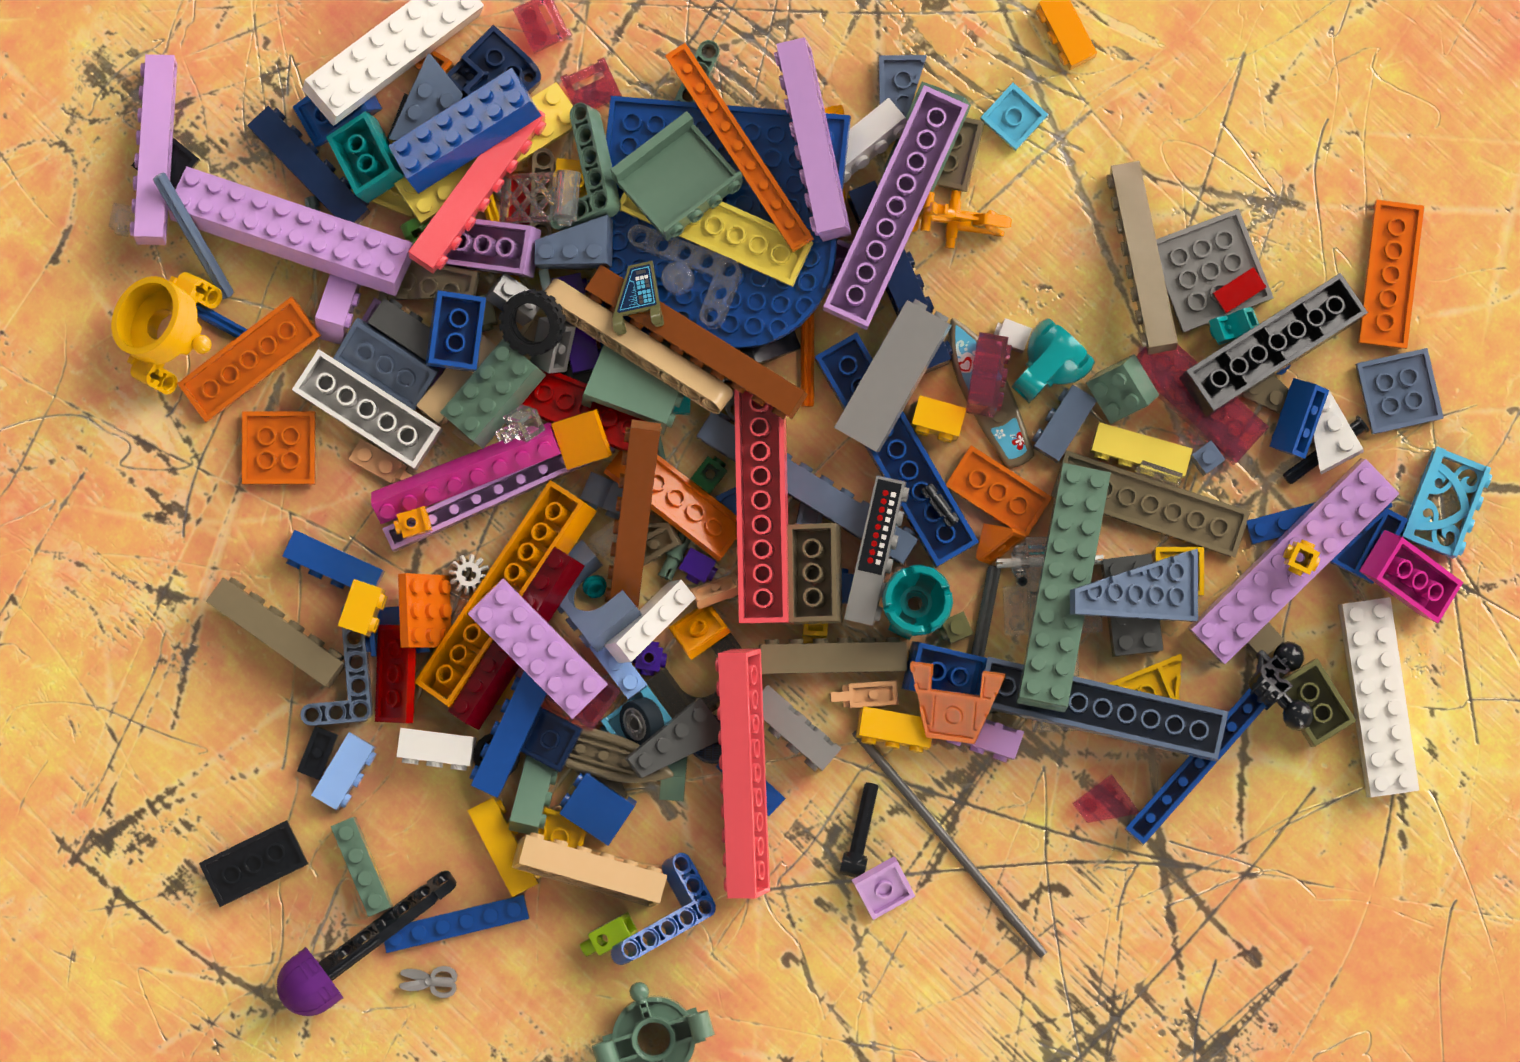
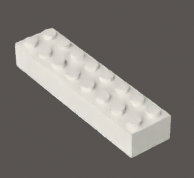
M411 0L306 78L302 90L334 126L426 57L427 53L430 54L479 17L484 4L480 0Z
M1391 597L1340 604L1338 608L1356 719L1355 723L1366 797L1419 791Z

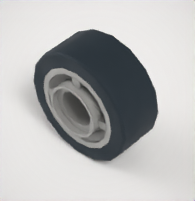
M647 697L629 701L622 706L619 719L621 729L627 739L639 745L664 726L663 715L659 707L653 700Z

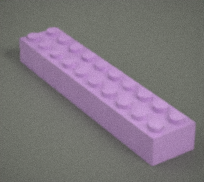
M923 86L827 297L823 311L865 330L868 329L969 106L968 104L928 86Z
M187 166L175 189L198 230L396 296L412 261L409 258L408 252L413 246L410 241ZM168 207L170 220L177 222Z
M1360 458L1198 617V621L1193 622L1188 629L1221 663L1226 664L1399 495L1398 491L1366 459ZM1303 539L1315 545L1314 550L1320 552L1318 556L1320 562L1316 570L1312 571L1310 575L1302 573L1299 576L1288 571L1289 566L1284 564L1285 558H1283V554L1288 544L1292 545L1293 541L1300 543ZM1298 553L1296 560L1301 562L1304 556L1302 553Z

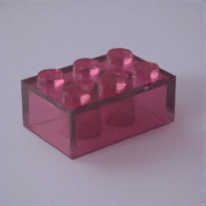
M979 333L965 413L994 418L995 412L1001 410L1004 392H1000V387L1004 388L1008 368H1004V364L1008 365L1012 345L1008 344L1009 337Z

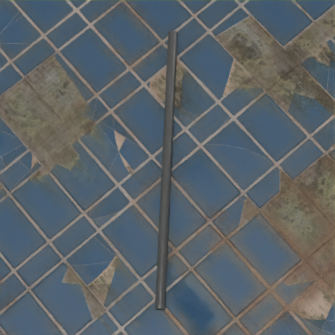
M856 731L852 733L854 738L1040 958L1047 953L1046 949L874 745L862 743L861 738H856Z

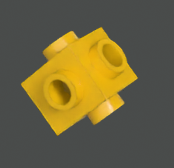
M1303 539L1300 543L1293 541L1292 545L1288 544L1283 554V558H1285L1284 564L1289 566L1288 571L1299 576L1302 573L1310 575L1312 571H1315L1320 562V558H1318L1320 552L1314 550L1315 545ZM1298 553H1302L1304 556L1301 562L1296 560Z

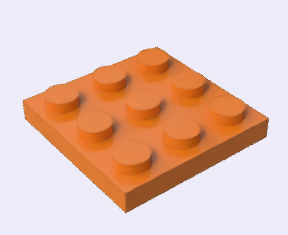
M242 411V484L316 485V412Z
M398 574L401 648H437L451 628L450 575Z

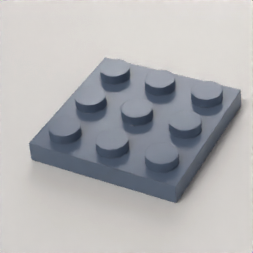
M1428 348L1355 364L1372 435L1444 419Z

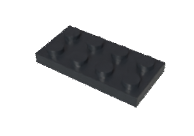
M288 820L199 863L219 907L309 864Z

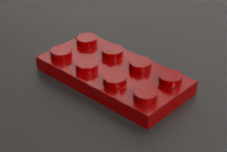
M400 625L378 626L375 722L413 724L416 648H401Z

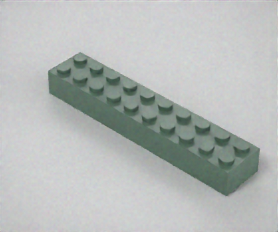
M1063 463L1061 466L1016 703L1064 713L1068 708L1085 615L1070 614V590L1091 583L1111 472Z

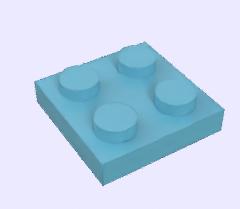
M1012 83L980 119L1016 151L1049 114L1016 84Z

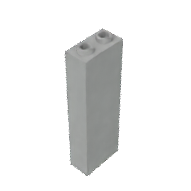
M917 299L913 303L907 300L834 427L875 452H880L952 326L947 323L948 317L938 311L934 315L926 311L928 306Z

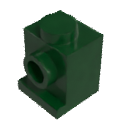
M708 456L690 480L710 495L726 475L727 470L724 468L726 464L716 456L713 459ZM713 470L715 472L714 478H707L706 472Z

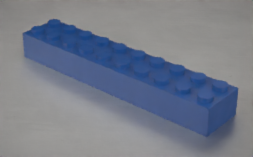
M857 332L816 355L814 358L843 410L846 408L873 360ZM902 412L880 452H875L867 446L865 448L883 477L907 482L906 487L910 488L907 502H902L901 510L904 512L914 532L917 533L916 535L933 565L937 568L977 545L979 541L906 415ZM932 483L938 490L936 493L942 495L951 507V513L954 512L959 518V521L952 527L948 528L942 521L944 518L938 516L929 504V498L926 499L921 493V490L928 484Z

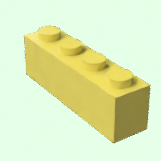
M1099 422L1090 453H1094V458L1108 461L1109 458L1118 460V465L1129 468L1132 467V464L1141 467L1143 472L1155 474V471L1165 473V478L1178 481L1179 478H1184L1193 448Z

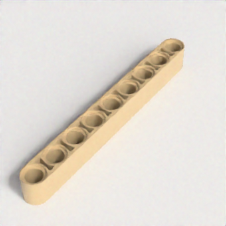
M553 279L545 289L546 295L555 297V302L562 306L563 310L561 311L563 315L565 314L567 322L708 411L719 414L733 396V391L728 385L624 320L627 332L623 335H617L613 330L614 313L565 282Z

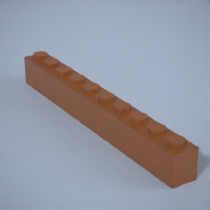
M600 264L585 290L590 293V299L600 305L602 302L611 306L609 311L614 313L624 278ZM661 301L660 306L664 319L663 326L655 327L652 324L650 311L627 316L631 319L629 321L631 325L639 330H642L643 327L651 331L650 337L660 343L663 340L671 344L669 348L681 356L683 353L691 356L690 362L696 366L703 368L705 365L712 369L710 374L721 381L724 378L732 382L731 387L741 394L744 391L752 394L751 400L762 407L765 403L773 407L771 412L783 420L786 416L793 419L808 395L804 390Z

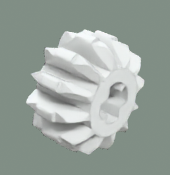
M470 554L469 562L466 561L464 555L460 556L463 564L459 565L456 561H453L452 564L458 570H449L450 575H457L456 578L450 580V583L456 584L460 582L456 587V591L460 592L465 586L464 593L467 596L470 594V588H473L475 592L477 585H480L481 580L486 576L482 572L489 570L488 565L479 568L484 560L479 558L474 563L475 556L473 554ZM472 568V572L476 574L474 579L471 578L472 581H467V578L463 576L464 571L468 572L467 569Z

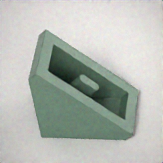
M688 756L668 765L674 776L661 780L659 800L684 802Z

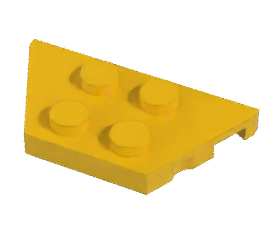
M1178 654L1107 684L1179 700L1182 655Z

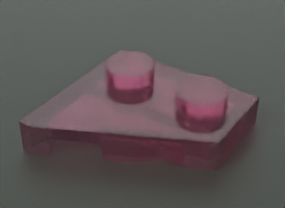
M1112 774L1072 803L1086 823L1139 813L1137 807Z

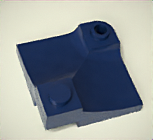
M494 25L461 56L460 61L447 73L463 94L462 99L510 68L520 78L529 95L539 86L541 80L540 70L533 60ZM529 76L532 78V81L527 82L524 78Z

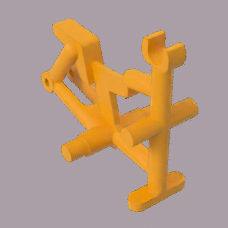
M952 190L949 204H936L934 202L935 193L929 192L912 232L918 230L919 219H922L920 231L930 232L931 221L947 223L945 248L954 249L958 231L1004 237L1005 231L997 227H1011L1012 219L1005 215H1000L993 210H989L987 213L960 210L961 191ZM972 225L985 226L986 229L973 227Z

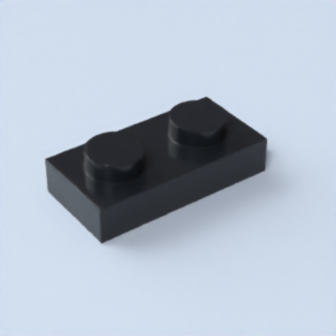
M315 726L297 772L321 780L339 735Z

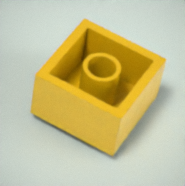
M919 395L911 426L918 435L928 437L930 433L937 435V440L951 443L952 440L956 441L959 437L967 408Z
M354 579L338 626L369 637L372 632L376 633L380 623V619L377 618L379 610H384L388 600V596L385 595L386 590Z

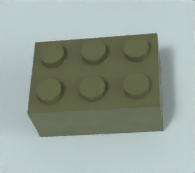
M1318 659L1310 661L1283 678L1293 685L1286 692L1293 701L1301 700L1308 703L1313 710L1314 718L1310 726L1301 730L1311 747H1316L1356 722L1353 714Z

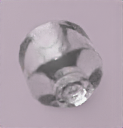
M673 262L664 268L661 280L668 292L674 295H684L694 286L695 277L692 270L686 264Z

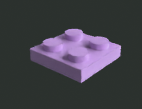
M895 856L852 879L873 920L915 897Z

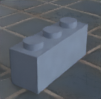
M1072 385L1070 389L1064 388L1058 398L1061 403L1057 410L1052 407L1045 418L1048 421L1047 426L1044 430L1039 428L1032 439L1036 442L1033 448L1056 463L1060 461L1096 403L1094 397L1075 385Z

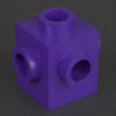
M652 641L631 663H636L635 669L640 670L639 674L654 676V672L660 673V668H665L667 654L663 653V648L659 647V642ZM647 653H651L654 656V660L650 663L644 659Z

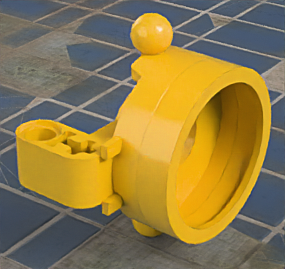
M188 272L181 273L178 278L171 276L169 281L158 276L145 277L127 288L119 298L113 311L111 330L117 346L130 354L127 363L132 365L130 370L131 376L163 394L168 395L174 392L178 379L173 373L165 370L163 367L165 363L173 360L179 354L188 355L192 349L199 354H205L211 349V340L205 335H200L202 327L197 322L196 303L211 309L216 308L222 300V291L206 280ZM172 314L167 329L160 338H157V330L164 318Z

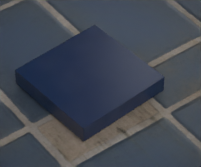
M541 707L520 752L558 772H562L583 728Z

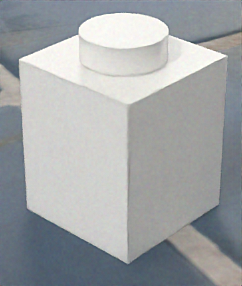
M1005 318L1003 324L998 322L993 334V336L997 337L995 344L1022 354L1032 328Z

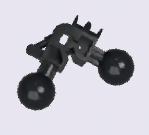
M1290 641L1281 643L1276 648L1272 659L1266 652L1260 650L1256 654L1258 659L1256 672L1248 680L1249 687L1252 690L1250 694L1255 693L1257 695V702L1264 703L1266 711L1277 702L1283 709V720L1287 727L1297 731L1306 729L1314 718L1313 710L1304 701H1293L1286 693L1293 685L1288 680L1282 679L1288 672L1295 671L1301 667L1304 661V652L1301 646Z

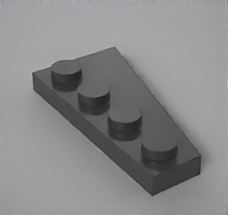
M696 698L630 753L625 760L639 778H643L718 742L721 724L701 698Z

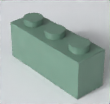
M526 755L509 821V830L530 835L531 832L538 833L539 828L544 829L547 815L543 814L545 806L550 807L553 793L549 792L550 785L556 784L558 771Z

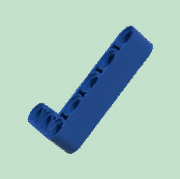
M678 853L665 860L662 865L663 874L667 875V881L681 908L614 945L611 949V957L616 964L625 965L641 957L715 913V902L687 854ZM675 863L678 864L679 870L676 868ZM687 884L690 886L691 891L688 890ZM680 916L684 919V923H682ZM661 926L665 929L666 934L662 932ZM643 937L646 939L647 945L643 942ZM624 948L628 951V956L624 953Z

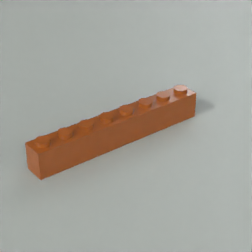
M632 420L631 428L626 427L624 442H629L628 451L623 450L621 465H626L625 474L620 473L618 488H623L622 497L617 496L616 511H620V519H615L613 534L618 535L617 542H612L610 556L615 557L614 565H609L607 579H611L612 584L611 588L606 587L605 602H608L623 590L637 608L639 606L661 423Z

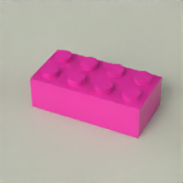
M1384 530L1359 571L1414 612L1435 623L1440 622L1463 584L1460 579L1406 539L1387 530Z

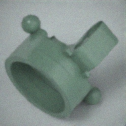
M636 982L630 987L629 991L634 1001L627 1005L618 1016L613 1033L602 1036L603 1042L592 1045V1050L596 1062H689L693 1055L695 1044L706 1041L705 1038L715 1035L708 1009L697 1012L696 1007L686 1010L681 1004L671 998L659 995L648 996L649 989L647 985L642 982ZM648 1023L662 1024L670 1034L669 1046L660 1054H647L638 1044L639 1031Z

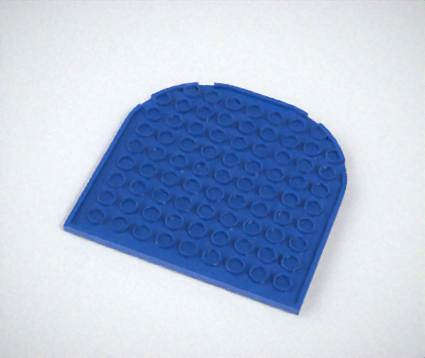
M611 96L606 141L612 167L687 111L693 117L694 125L736 172H739V169L696 103ZM727 105L813 236V245L794 286L791 287L679 236L676 238L672 237L666 241L653 225L620 210L615 216L611 217L613 220L612 268L608 269L625 279L628 266L653 261L659 300L734 348L745 349L766 345L783 338L800 327L812 315L824 298L830 285L834 271L838 238L823 242L819 235L816 236L815 232L812 231L809 217H813V212H810V209L807 208L804 194L808 193V189L801 182L799 170L803 169V166L800 165L796 158L794 146H798V143L795 142L794 137L791 135L789 123L793 122V119L790 118L789 113L787 114L786 110ZM825 113L843 192L851 116ZM742 175L743 183L741 188L733 194L729 193L723 198L722 202L774 224ZM616 183L619 198L621 199L624 191ZM664 269H666V270H665V271H666L665 277L662 279V276H663L664 273H665V272H663V271H664ZM623 316L627 322L631 320L627 316ZM644 327L641 330L647 335L651 333V331Z

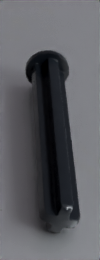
M1356 416V421L1350 424V427L1357 437L1364 431L1369 432V428L1359 416ZM1316 450L1283 474L1287 483L1293 484L1319 465Z

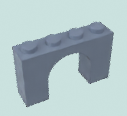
M581 540L572 548L568 555L585 565L557 610L560 614L566 612L569 616L566 622L574 631L580 630L582 634L579 638L585 646L589 648L592 645L598 652L605 647L604 644L642 614L623 590L596 610L583 611L575 608L574 596L577 588L585 579L603 566L586 543Z

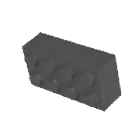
M1152 554L1103 559L1101 565L1102 577L1104 579L1153 563ZM1107 617L1112 657L1163 651L1160 620Z

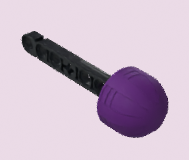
M441 871L427 881V884L420 886L319 963L306 947L299 951L298 954L284 964L277 978V993L283 1005L295 1014L314 1016L325 1012L338 1003V1001L343 999V996L332 981L433 906L438 899L441 900L456 887L457 883L449 871Z

